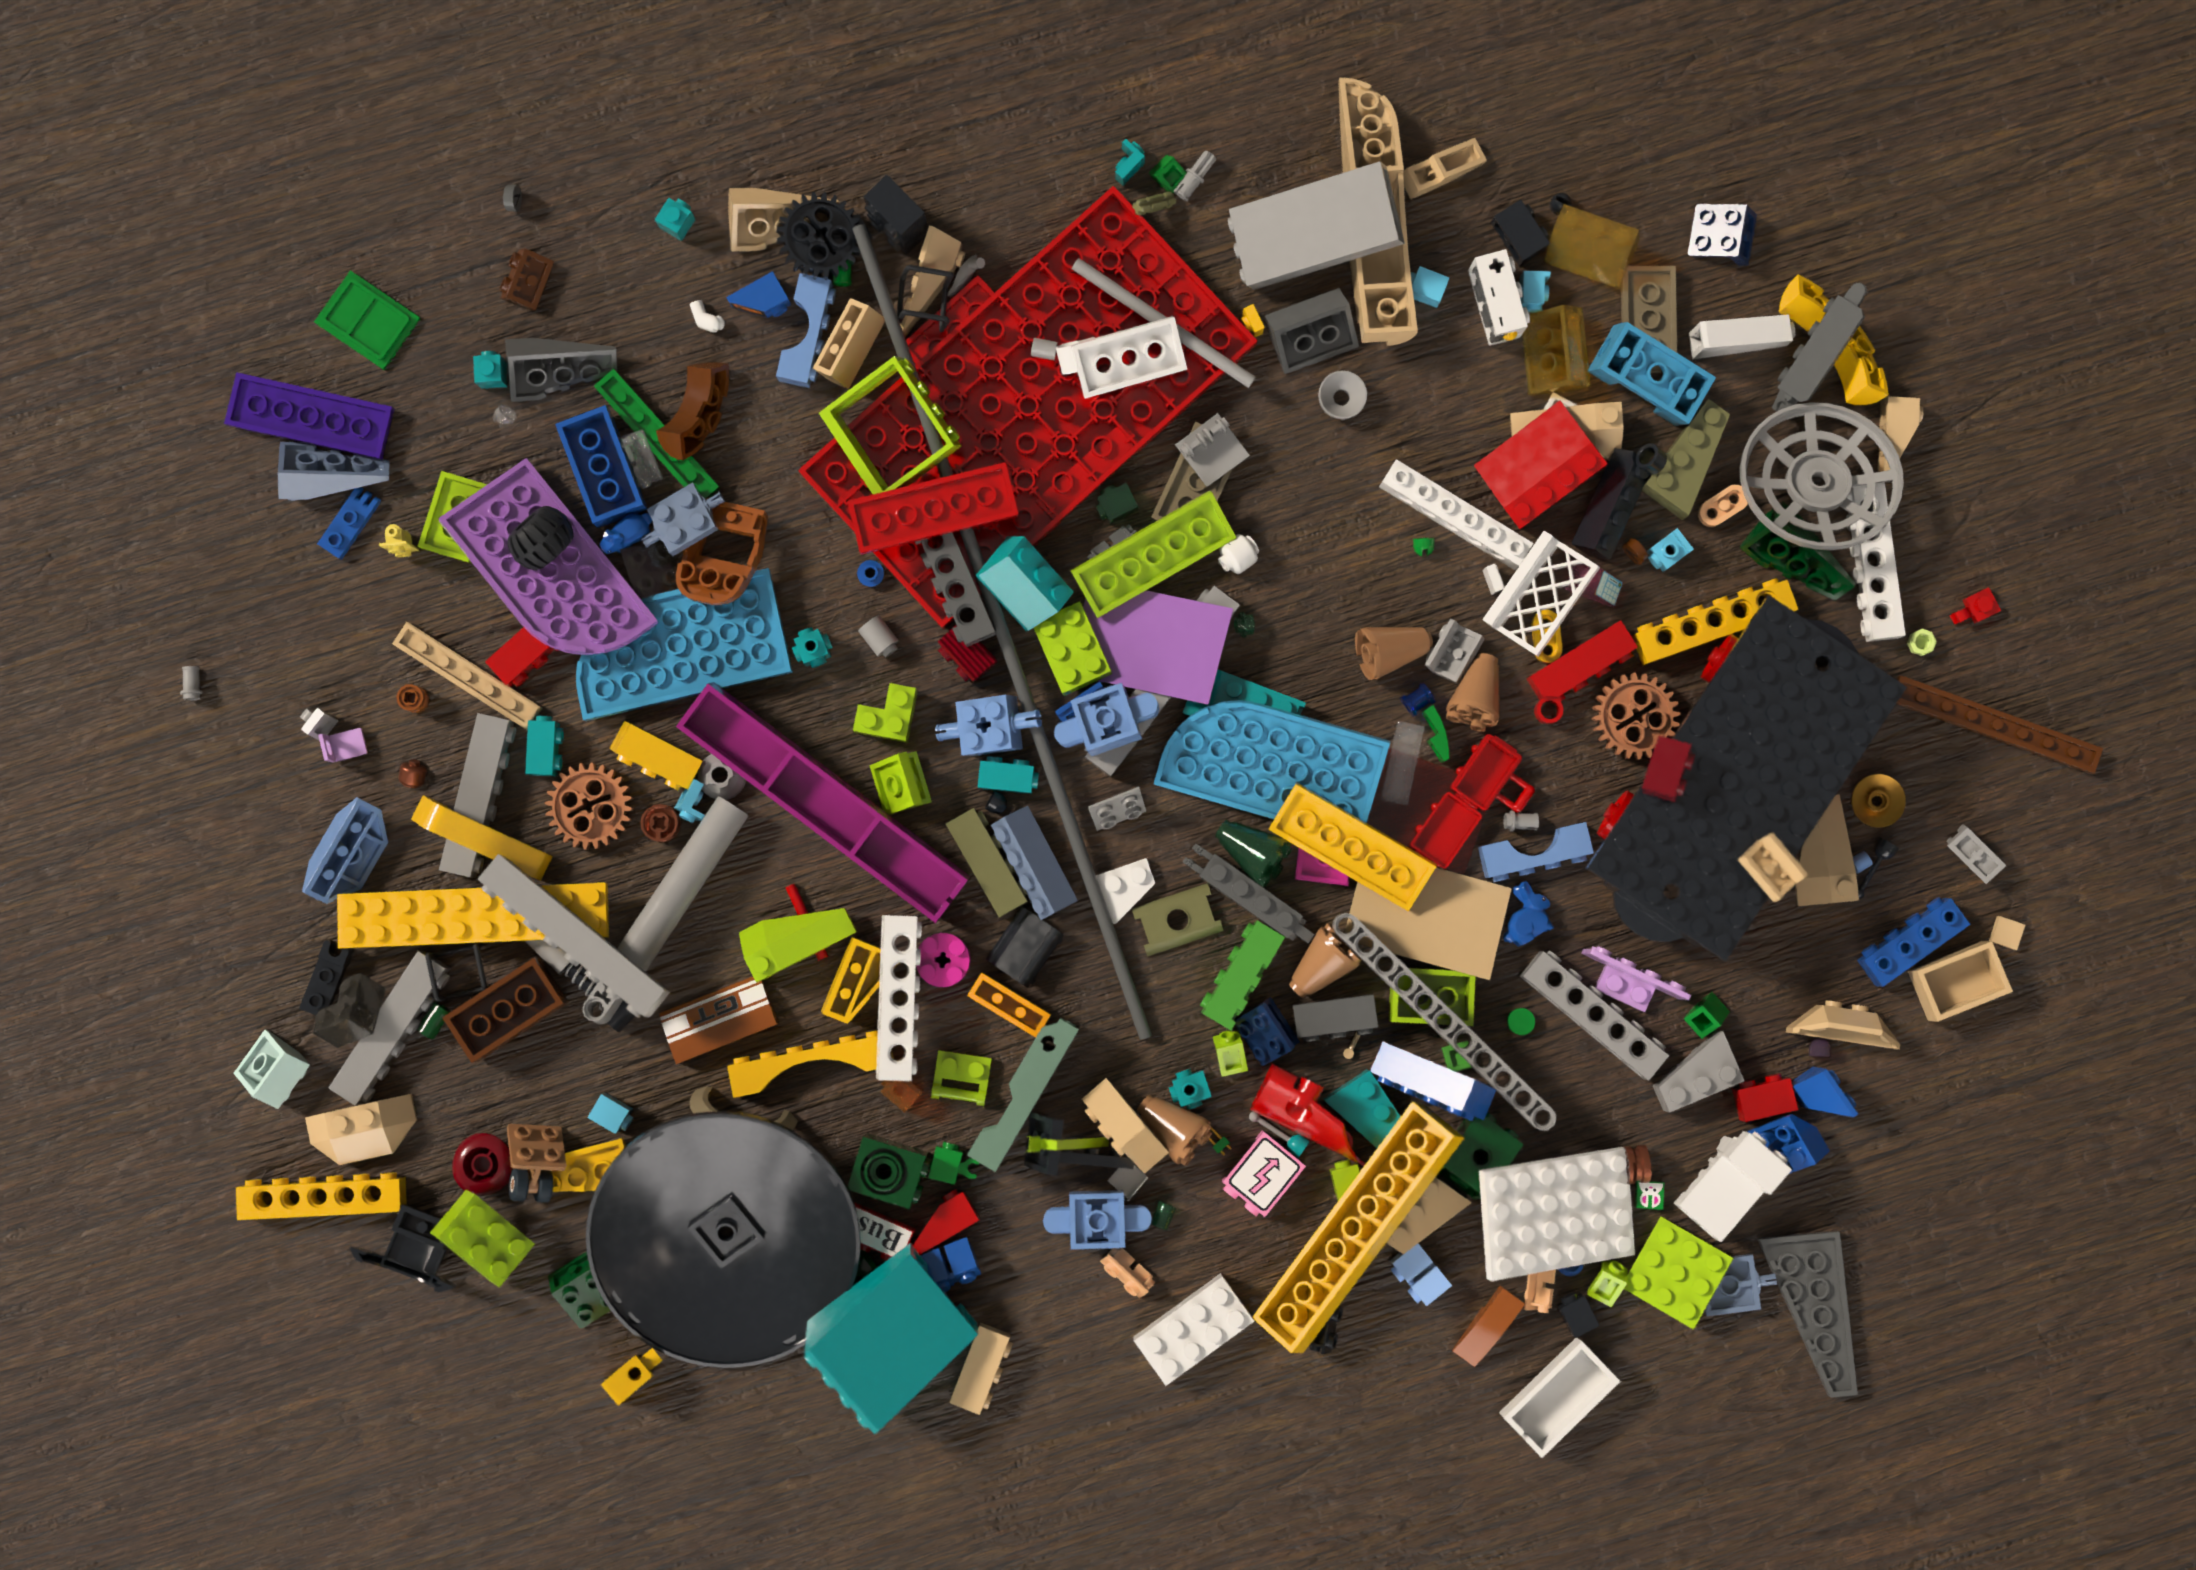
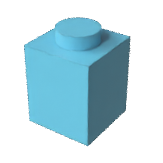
M1420 266L1417 273L1411 272L1414 300L1437 308L1449 277Z
M603 1093L587 1118L617 1134L621 1130L626 1131L631 1124L633 1117L630 1114L633 1108L611 1095Z

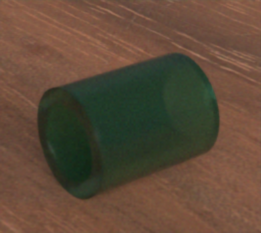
M1159 1201L1151 1219V1224L1167 1231L1176 1207Z

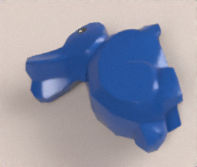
M630 513L623 517L612 530L607 529L599 544L601 551L606 554L613 552L622 554L633 544L642 541L641 537L651 533L649 525L652 523V519L649 513L642 515Z
M1527 881L1514 886L1512 890L1513 894L1523 902L1524 906L1511 915L1507 924V932L1503 935L1505 942H1513L1518 947L1530 942L1539 934L1554 928L1545 911L1550 907V901L1541 894H1535Z

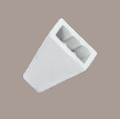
M1789 315L1702 321L1689 333L1692 359L1786 347L1795 337V326L1793 322H1790Z

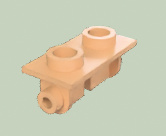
M1112 1248L1109 1251L1110 1255H1107L1100 1261L1104 1265L1105 1271L1110 1276L1117 1277L1123 1282L1124 1288L1128 1293L1141 1298L1154 1285L1153 1276L1140 1264L1133 1270L1130 1269L1129 1266L1135 1259L1123 1248Z
M1556 1269L1528 1274L1527 1289L1524 1296V1310H1538L1541 1313H1549V1308H1552L1554 1289L1546 1288V1283H1555Z

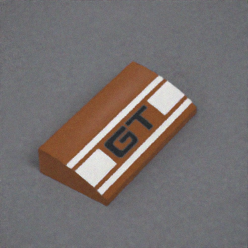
M753 977L659 1013L676 1064L779 1024L763 981L756 982Z

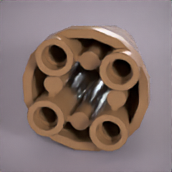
M1480 653L1473 660L1447 704V720L1468 724L1472 730L1477 732H1485L1486 727L1497 725L1500 718L1499 665L1498 659L1495 656Z
M1327 923L1317 931L1292 975V981L1289 985L1300 997L1311 996L1356 969L1362 959L1336 935L1332 925Z
M1148 1095L1137 1109V1112L1141 1114L1140 1118L1168 1150L1169 1157L1176 1164L1188 1165L1195 1155L1193 1152L1199 1144L1203 1146L1212 1135L1210 1132L1211 1122L1206 1118L1159 1097L1154 1098L1152 1095Z

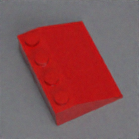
M1559 400L1476 463L1474 467L1518 528L1523 529L1607 466L1608 463L1561 400Z

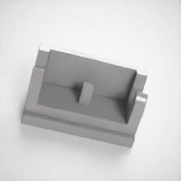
M1963 824L1957 829L1958 833L1953 838H1948L1947 846L1987 884L2006 865Z

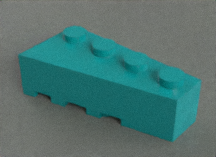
M1368 1069L1323 1098L1329 1106L1377 1149L1401 1118Z

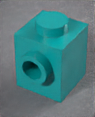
M668 197L656 216L655 222L660 229L682 241L696 219L690 211V205L681 199H677L675 202Z
M483 351L481 355L473 356L474 382L481 389L508 387L507 361L500 354H497L496 351Z

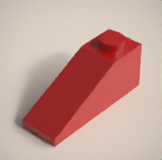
M954 1189L942 1197L944 1202L940 1203L913 1244V1247L919 1254L926 1252L979 1221L980 1217L965 1190L958 1193Z

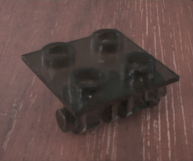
M659 540L648 548L641 544L620 550L633 591L640 599L678 589L676 584L678 560L676 555L672 556L668 552L663 541Z

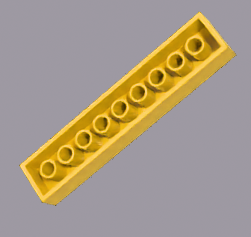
M1412 1102L1252 1318L1290 1353H1304L1463 1141L1464 1137L1425 1104Z

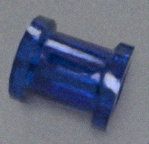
M1421 683L1419 688L1408 696L1403 695L1400 697L1404 707L1412 717L1416 716L1417 711L1427 704H1434L1436 702L1431 691L1424 683Z

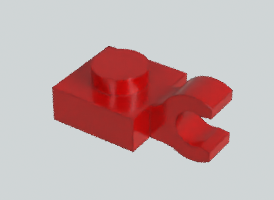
M1988 587L1963 599L1965 608L1949 616L1954 625L1970 617L1975 624L2000 612L2001 609Z

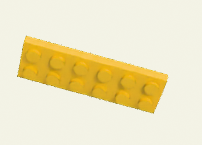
M1297 782L1268 829L1407 911L1412 907L1437 865Z

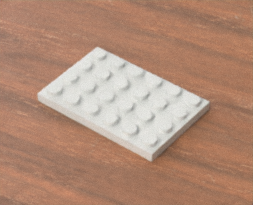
M1617 1147L1479 1170L1487 1279L1495 1281L1635 1255L1630 1184H1627L1625 1149Z

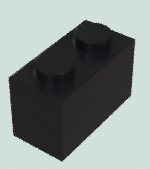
M1521 199L1495 215L1491 221V225L1519 267L1545 251L1550 244L1547 231L1544 227L1538 226L1534 220L1535 214L1528 204L1524 205Z

